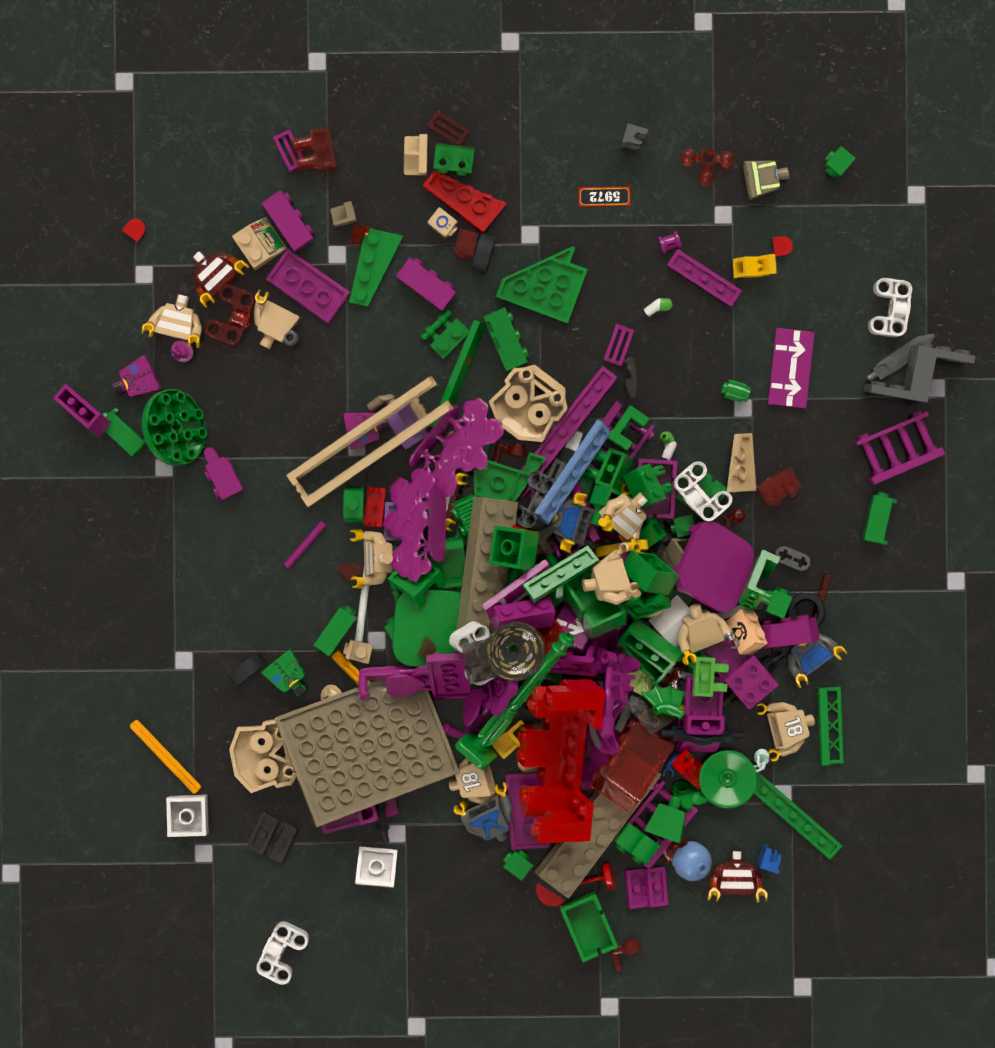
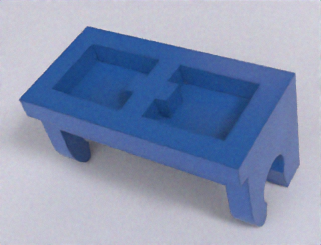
M763 843L756 862L761 869L779 874L780 870L778 868L781 862V855L777 853L776 849L772 854V849L768 847V844Z

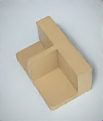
M427 134L405 136V175H427Z

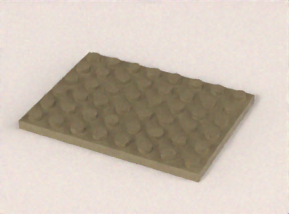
M381 679L367 684L370 697L366 700L359 699V687L274 718L316 828L460 773L428 690L420 689L409 696H391L387 693L385 679Z

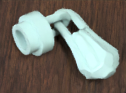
M759 749L754 754V761L757 763L754 765L756 773L764 770L769 762L770 755L765 749Z

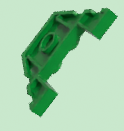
M490 444L483 445L485 454H487ZM529 452L523 471L487 460L486 469L479 470L474 468V495L515 502L527 486V479L530 473L538 471L546 457Z

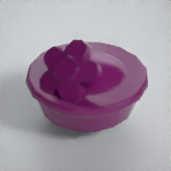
M177 340L171 347L173 357L179 362H188L194 355L193 346L189 347L186 340Z

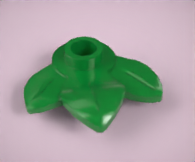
M677 781L672 788L673 795L682 799L680 807L683 809L691 810L693 804L702 805L708 802V798L706 799L701 789L698 790L689 781Z

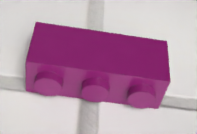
M280 190L262 202V205L296 253L314 241L312 235L315 233L309 224L306 226L303 224L301 219L304 217L298 208L295 210L290 204L293 201L288 193L283 194Z
M409 258L396 277L443 312L456 295L455 287L448 281L443 283L439 280L440 275L432 269L427 271L423 268L425 264L417 258L414 260Z
M64 384L53 398L98 437L112 423L67 384Z
M543 597L536 602H533L531 599L493 606L491 623L497 636L505 635L504 632L508 630L514 631L506 634L524 631L515 629L516 627H522L527 630L550 627L553 625L555 609L550 597ZM510 627L509 629H507V630H505V631H503V632H500V631L503 630L504 628Z
M808 615L797 616L796 620H791V617L780 618V622L768 619L763 620V624L760 625L768 643L761 649L812 643L820 640L816 617L809 618Z

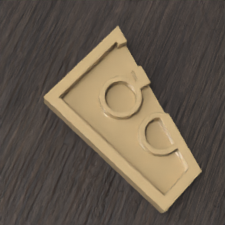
M752 433L734 434L727 492L756 491Z

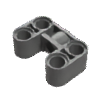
M539 471L530 473L527 479L528 485L537 491L528 508L518 505L516 514L517 524L531 531L539 532V534L546 530L547 524H544L534 512L555 483V479Z

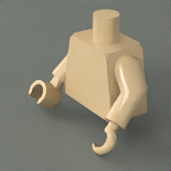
M626 542L621 543L618 551L614 550L592 569L591 579L582 581L583 590L585 592L595 590L599 601L618 605L629 600L631 596L637 598L641 595V592L638 590L640 588L638 583L632 582L630 584L621 558L624 545H626V550L629 551V545Z

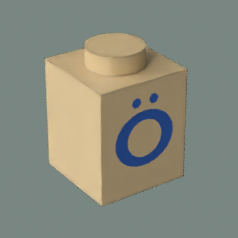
M440 207L427 222L429 226L444 238H447L448 235L452 237L458 229L456 227L458 222Z

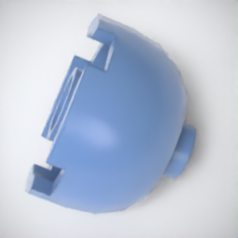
M689 841L682 849H677L672 864L675 867L676 874L688 881H698L703 879L711 869V854L700 843Z

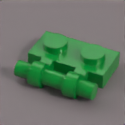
M448 309L443 314L440 313L437 316L438 319L431 326L428 325L424 329L425 332L421 335V338L425 341L430 337L435 340L430 347L443 359L469 333V330L457 318L452 324L448 321L453 315ZM444 324L447 329L439 336L436 331Z

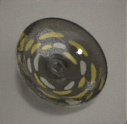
M509 622L498 627L490 636L486 646V658L490 668L501 678L510 681L523 680L533 675L541 666L545 655V647L541 635L532 626L523 622ZM516 646L515 651L510 652V647Z

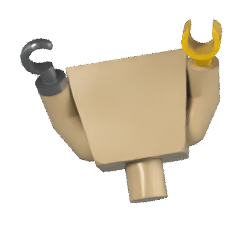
M694 604L689 607L691 615L683 617L682 626H680L677 635L681 652L684 653L682 661L685 665L689 664L688 656L691 658L692 663H695L697 659L693 654L694 652L724 641V638L730 642L736 641L738 643L737 646L731 647L732 649L739 647V640L732 637L733 633L724 619L716 613H710L707 609L702 610L700 604Z

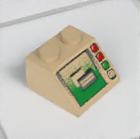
M266 217L246 226L232 236L255 270L287 250Z

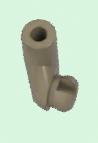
M392 394L380 395L368 403L367 406L370 411L374 412L386 403L388 406L396 399H394L395 396Z

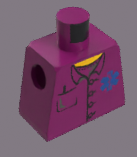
M145 355L120 370L119 375L122 380L112 384L116 394L127 391L129 397L162 390L149 359Z
M344 413L347 433L372 417L375 413ZM388 419L349 444L350 450L380 440L379 432L390 430Z

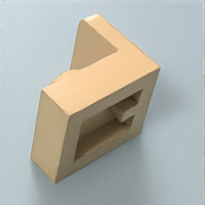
M351 639L349 643H345L343 654H346L345 659L369 664L373 645Z

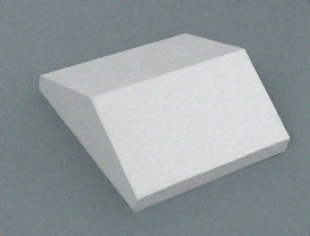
M678 595L670 601V608L665 609L659 616L648 620L664 639L675 647L679 646L677 635L680 626H682V619L691 615L689 607Z
M359 846L355 884L394 888L397 850Z

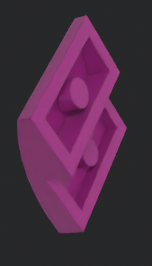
M664 866L651 867L650 869L624 870L628 909L669 905Z

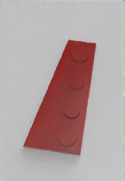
M434 171L423 184V188L481 233L486 231L507 204L502 200L499 201L493 198L491 195L481 193L469 185L466 186L459 183L457 180L438 171Z

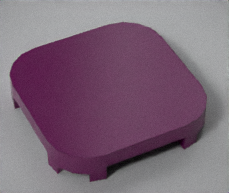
M713 521L699 522L688 530L691 533L689 541L678 566H673V570L679 575L675 588L679 592H684L709 607L708 610L714 612L730 611L738 603L754 563V552L744 539Z

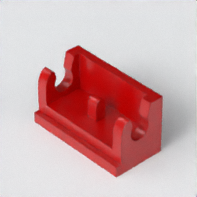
M367 487L363 525L383 527L386 489Z
M685 749L671 765L700 790L699 774L703 764Z

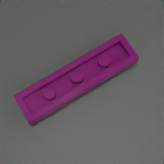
M679 249L676 250L667 264L668 267L732 307L742 291Z

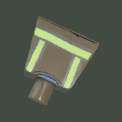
M745 161L742 164L749 200L778 190L780 188L779 181L789 179L788 168L777 169L775 161Z

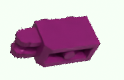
M213 447L206 448L204 455L208 464L205 465L207 470L204 472L209 481L212 480L215 485L213 491L216 497H221L222 500H225L243 491L244 488L230 460L224 457L220 458Z

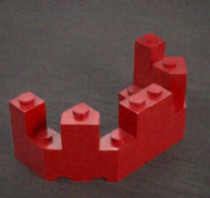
M591 679L561 680L558 686L535 687L527 699L530 713L536 718H542L543 724H521V731L518 733L520 745L516 757L524 768L538 767L536 774L539 786H522L519 791V800L523 817L545 816L534 818L533 825H531V835L538 843L588 842L591 840L594 804L580 791L586 727L588 723L593 729H602L605 690Z

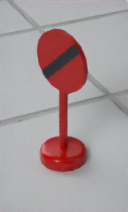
M605 863L603 865L602 876L582 880L578 886L604 880L609 890L616 889L615 876L611 864ZM542 878L538 880L536 893L539 900L544 904L559 906L568 899Z

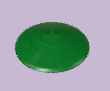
M720 751L711 755L704 762L699 774V784L702 793L712 804L722 808H735L747 802L753 795L757 785V774L751 761L741 753Z

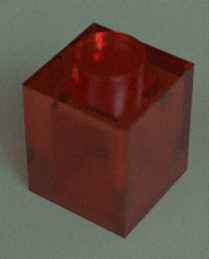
M464 229L459 230L454 253L458 254L457 257L467 260L469 257L473 258L479 233Z

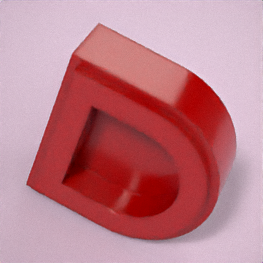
M132 219L122 231L139 242L146 232V227L141 220Z
M772 237L775 257L786 256L791 252L793 244L788 237Z

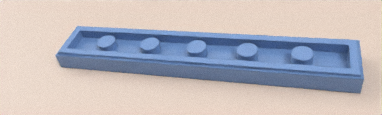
M597 420L534 512L544 524L549 525L611 433L602 421Z

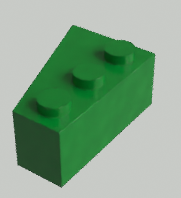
M502 308L484 316L485 324L506 372L527 364L529 355L526 348H522L519 343L522 339L518 329L514 331L512 326L514 320L511 313H507L506 309Z
M635 618L625 628L618 641L630 657L636 658L640 662V669L643 673H647L654 686L675 665L681 654V650Z

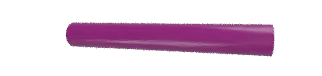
M320 521L287 559L284 565L288 569L292 567L327 526L325 523Z

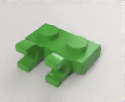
M696 657L692 695L713 697V691L727 692V684L714 683V672L728 673L729 665L715 663V658Z

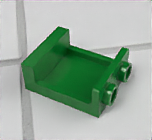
M462 536L446 538L445 556L441 562H436L432 559L429 551L426 555L432 565L441 570L446 584L439 589L435 582L430 588L434 590H447L446 588L450 587L462 589L465 566Z
M762 549L753 563L751 572L738 600V603L744 608L755 610L762 601L766 592L756 588L760 576L768 578L778 564L780 557Z

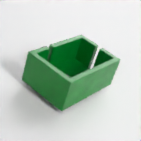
M592 570L583 574L582 581L591 579ZM580 576L564 584L563 596L580 623L583 622V627L591 640L626 624L627 612L621 603L615 605L606 601H599L595 590L585 592L583 585L580 589Z
M595 891L560 905V910L582 962L599 956L598 948L601 949L602 954L618 948L614 934Z

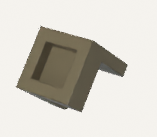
M351 201L330 209L335 228L357 222Z

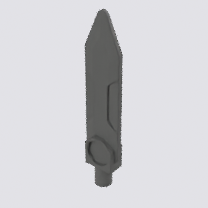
M928 334L915 337L878 362L872 368L873 372L866 376L868 382L871 383V381L877 378L878 380L886 378L906 365L911 346L917 345V342L931 344L935 335Z

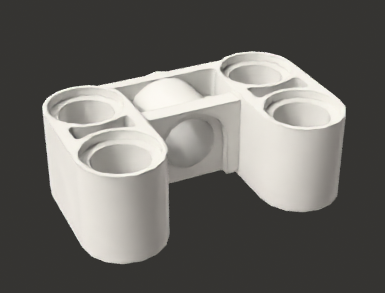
M882 278L875 282L873 291L879 297L890 298L888 316H877L871 319L868 323V329L874 335L899 337L907 330L912 286L904 280ZM879 283L887 285L888 289L886 292L879 290ZM899 285H903L906 288L905 295L898 293ZM876 320L882 323L880 331L873 327V323ZM894 323H898L901 326L900 333L893 331L892 326Z
M694 462L674 479L673 484L684 501L702 520L712 521L731 505L732 496L726 491H720L709 498L697 485V482L706 475L707 468L702 462ZM695 465L702 467L703 471L700 476H695L692 472ZM682 477L688 481V485L684 489L680 488L677 483ZM724 494L727 496L728 502L726 505L718 503L719 495ZM706 507H710L713 510V515L710 518H706L703 515V510Z
M472 621L453 632L449 642L452 647L462 653L475 648L478 660L467 666L465 676L473 683L483 685L503 672L501 668L505 669V667L499 661L502 663L504 661L499 657L498 647L496 658L495 647L497 645H494V642L491 652L490 647L493 638L489 629L477 621ZM480 628V632L475 635L476 630ZM463 638V643L459 645V641ZM491 657H492V659L495 661L496 665H497L499 668H497V667H495V666H493V667L491 668V664H492ZM479 671L478 676L474 678L475 673Z
M288 922L278 923L262 951L263 953L257 964L258 973L278 984H287L293 972L289 965L279 960L287 945L297 950L304 949L309 942L308 933ZM285 927L288 934L281 936L278 933V928ZM303 936L305 943L298 944L295 941V937ZM261 963H270L271 969L264 970L261 967ZM285 970L288 973V977L283 979L279 977L278 972Z

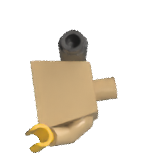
M258 290L255 295L254 319L255 325L258 327L257 330L264 333L260 344L268 349L271 348L275 339L281 343L285 342L289 346L296 344L298 334L292 330L301 318L268 300L266 301L269 293L266 292L265 296L262 297L259 294L260 290Z

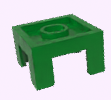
M630 405L607 439L626 452L632 445V442L620 433L627 431L631 425L629 420L643 427L650 418Z
M432 565L428 573L420 575L417 582L410 581L409 577L402 578L397 573V570L387 578L393 591L398 595L401 594L400 590L407 594L413 605L418 609H421L426 604L423 594L435 582L439 589L446 584L441 570Z

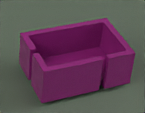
M637 459V468L649 463L652 468L662 465L664 468L659 471L665 470V475L657 478L660 485L666 482L671 483L672 485L667 487V489L673 487V493L666 495V499L643 510L647 515L646 517L653 518V514H655V518L674 519L676 489L673 482H671V478H676L677 461Z

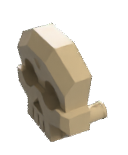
M536 365L514 368L504 380L506 385L489 401L495 419L502 420V427L518 440L543 442L553 421L558 422L567 410L565 387ZM534 385L546 394L534 397ZM516 393L520 395V399L517 401L513 399V395ZM537 411H541L543 413V416L541 418L536 417L535 414Z
M275 719L266 720L262 725L237 727L229 751L234 775L246 789L253 793L272 785L276 788L292 785L296 774ZM260 738L265 740L264 745L259 744L258 740ZM282 745L284 746L285 756L276 753ZM266 766H269L271 768L270 773H266L264 771V768Z

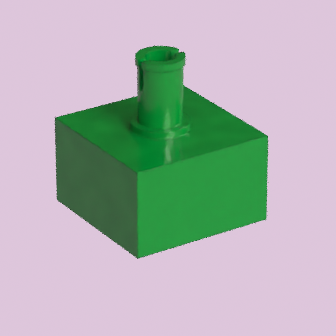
M494 525L489 564L531 570L535 565L536 552L538 551L539 532Z
M632 550L624 562L627 576L640 586L638 590L641 592V597H643L645 592L669 595L679 578V575L655 554Z

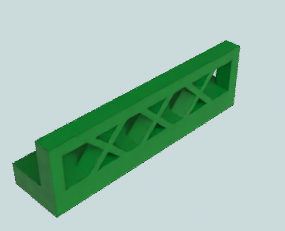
M817 687L820 764L822 766L842 764L844 760L841 687ZM827 691H836L837 699L832 704L827 700ZM831 708L837 712V719L833 723L828 720V711ZM832 727L838 732V737L834 742L829 740V730ZM833 746L839 751V759L830 760L829 750Z

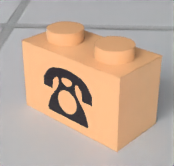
M741 609L726 620L728 627L733 633L732 637L737 638L740 642L737 648L739 654L753 655L768 644L754 610Z

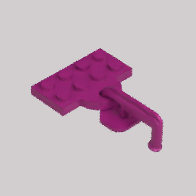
M453 652L451 654L434 653L427 655V665L420 667L403 665L363 668L359 672V699L366 700L370 697L367 689V680L385 679L387 693L391 696H409L421 689L432 691L433 700L466 698L471 692L470 680L465 676V670L468 666L466 653Z
M512 665V667L510 668L505 667L504 670L509 672H515V666ZM502 672L483 684L481 689H472L463 704L464 725L467 726L463 732L450 727V724L446 723L443 725L445 734L457 739L462 738L468 732L478 734L490 715L499 716L507 708L511 698L517 694V674L510 675Z

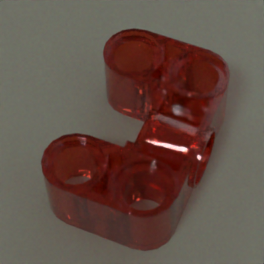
M226 284L220 288L219 296L226 303L233 305L231 318L226 324L216 320L209 321L205 326V331L213 339L235 346L241 342L249 325L256 299L250 292ZM232 289L233 296L226 299L224 297L225 290ZM244 296L251 297V303L247 306L242 304ZM216 324L220 330L217 334L213 335L210 333V328ZM235 331L238 335L237 339L231 342L228 340V334Z

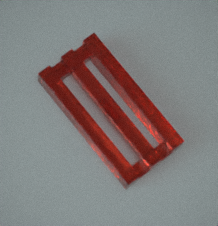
M438 110L427 125L429 129L456 146H461L470 130ZM437 117H441L464 133L462 135L439 121ZM436 123L459 138V141L433 126V124Z

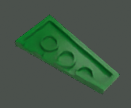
M371 228L365 229L349 303L369 307L404 236Z

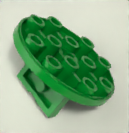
M176 389L160 391L154 394L147 402L142 416V430L146 444L153 455L161 462L171 466H182L193 462L202 452L207 437L204 413L197 403L188 394Z

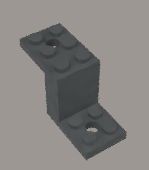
M917 342V345L910 348L903 386L890 384L889 387H886V383L871 381V384H865L863 392L918 402H928L936 358L974 364L976 356L970 355L971 351L954 349V352H952L950 347L936 346V348H932L933 344Z

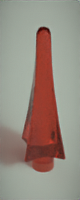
M682 659L662 683V687L671 686L674 689L677 688L684 667Z

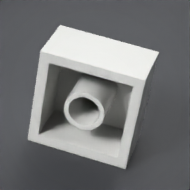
M180 795L166 798L167 837L206 836L209 833L208 795Z

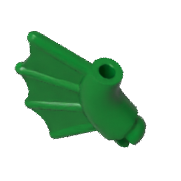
M654 686L652 690L641 693L653 706V711L656 715L667 714L678 719L683 717L685 711L680 709V705L684 697V691L676 690L671 686L665 688Z

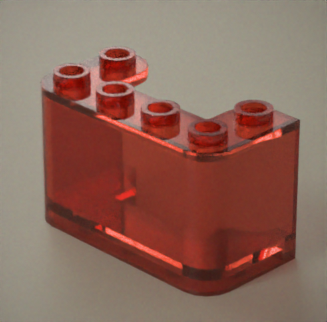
M639 718L631 719L624 726L617 740L619 750L616 754L607 755L609 759L607 764L603 763L591 777L594 781L590 785L628 813L644 797L675 746V743L666 737H660L659 732Z

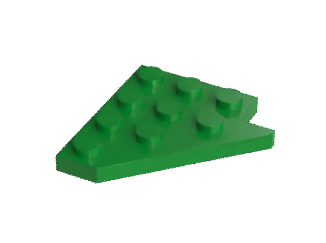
M572 246L503 278L496 298L568 324L588 269L570 263L575 247Z

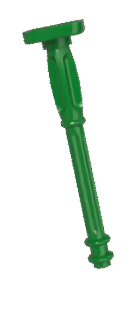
M570 632L559 634L558 642L552 643V649L518 689L517 694L511 698L507 708L499 716L493 715L479 735L474 732H468L455 744L456 749L477 768L484 770L497 758V753L490 746L504 733L514 716L518 714L519 707L560 657L566 656L567 649L574 646L575 637Z

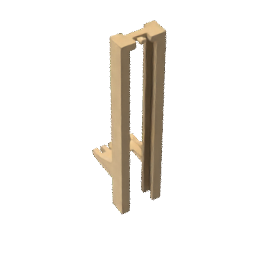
M432 376L287 474L293 486L297 487V492L301 493V498L307 507L331 493L412 436L430 427L434 421L453 409L449 401H446L429 414H426V409L419 403L418 397L437 385ZM410 405L419 419L417 422L308 496L298 481L300 478L403 407Z

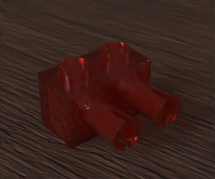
M329 127L310 130L309 137L292 140L294 152L309 148L314 150L313 156L296 158L298 171L312 167L318 169V172L337 168Z
M791 467L756 486L766 506L772 505V507L783 502L782 498L787 495L789 498L800 493L798 489L802 487Z

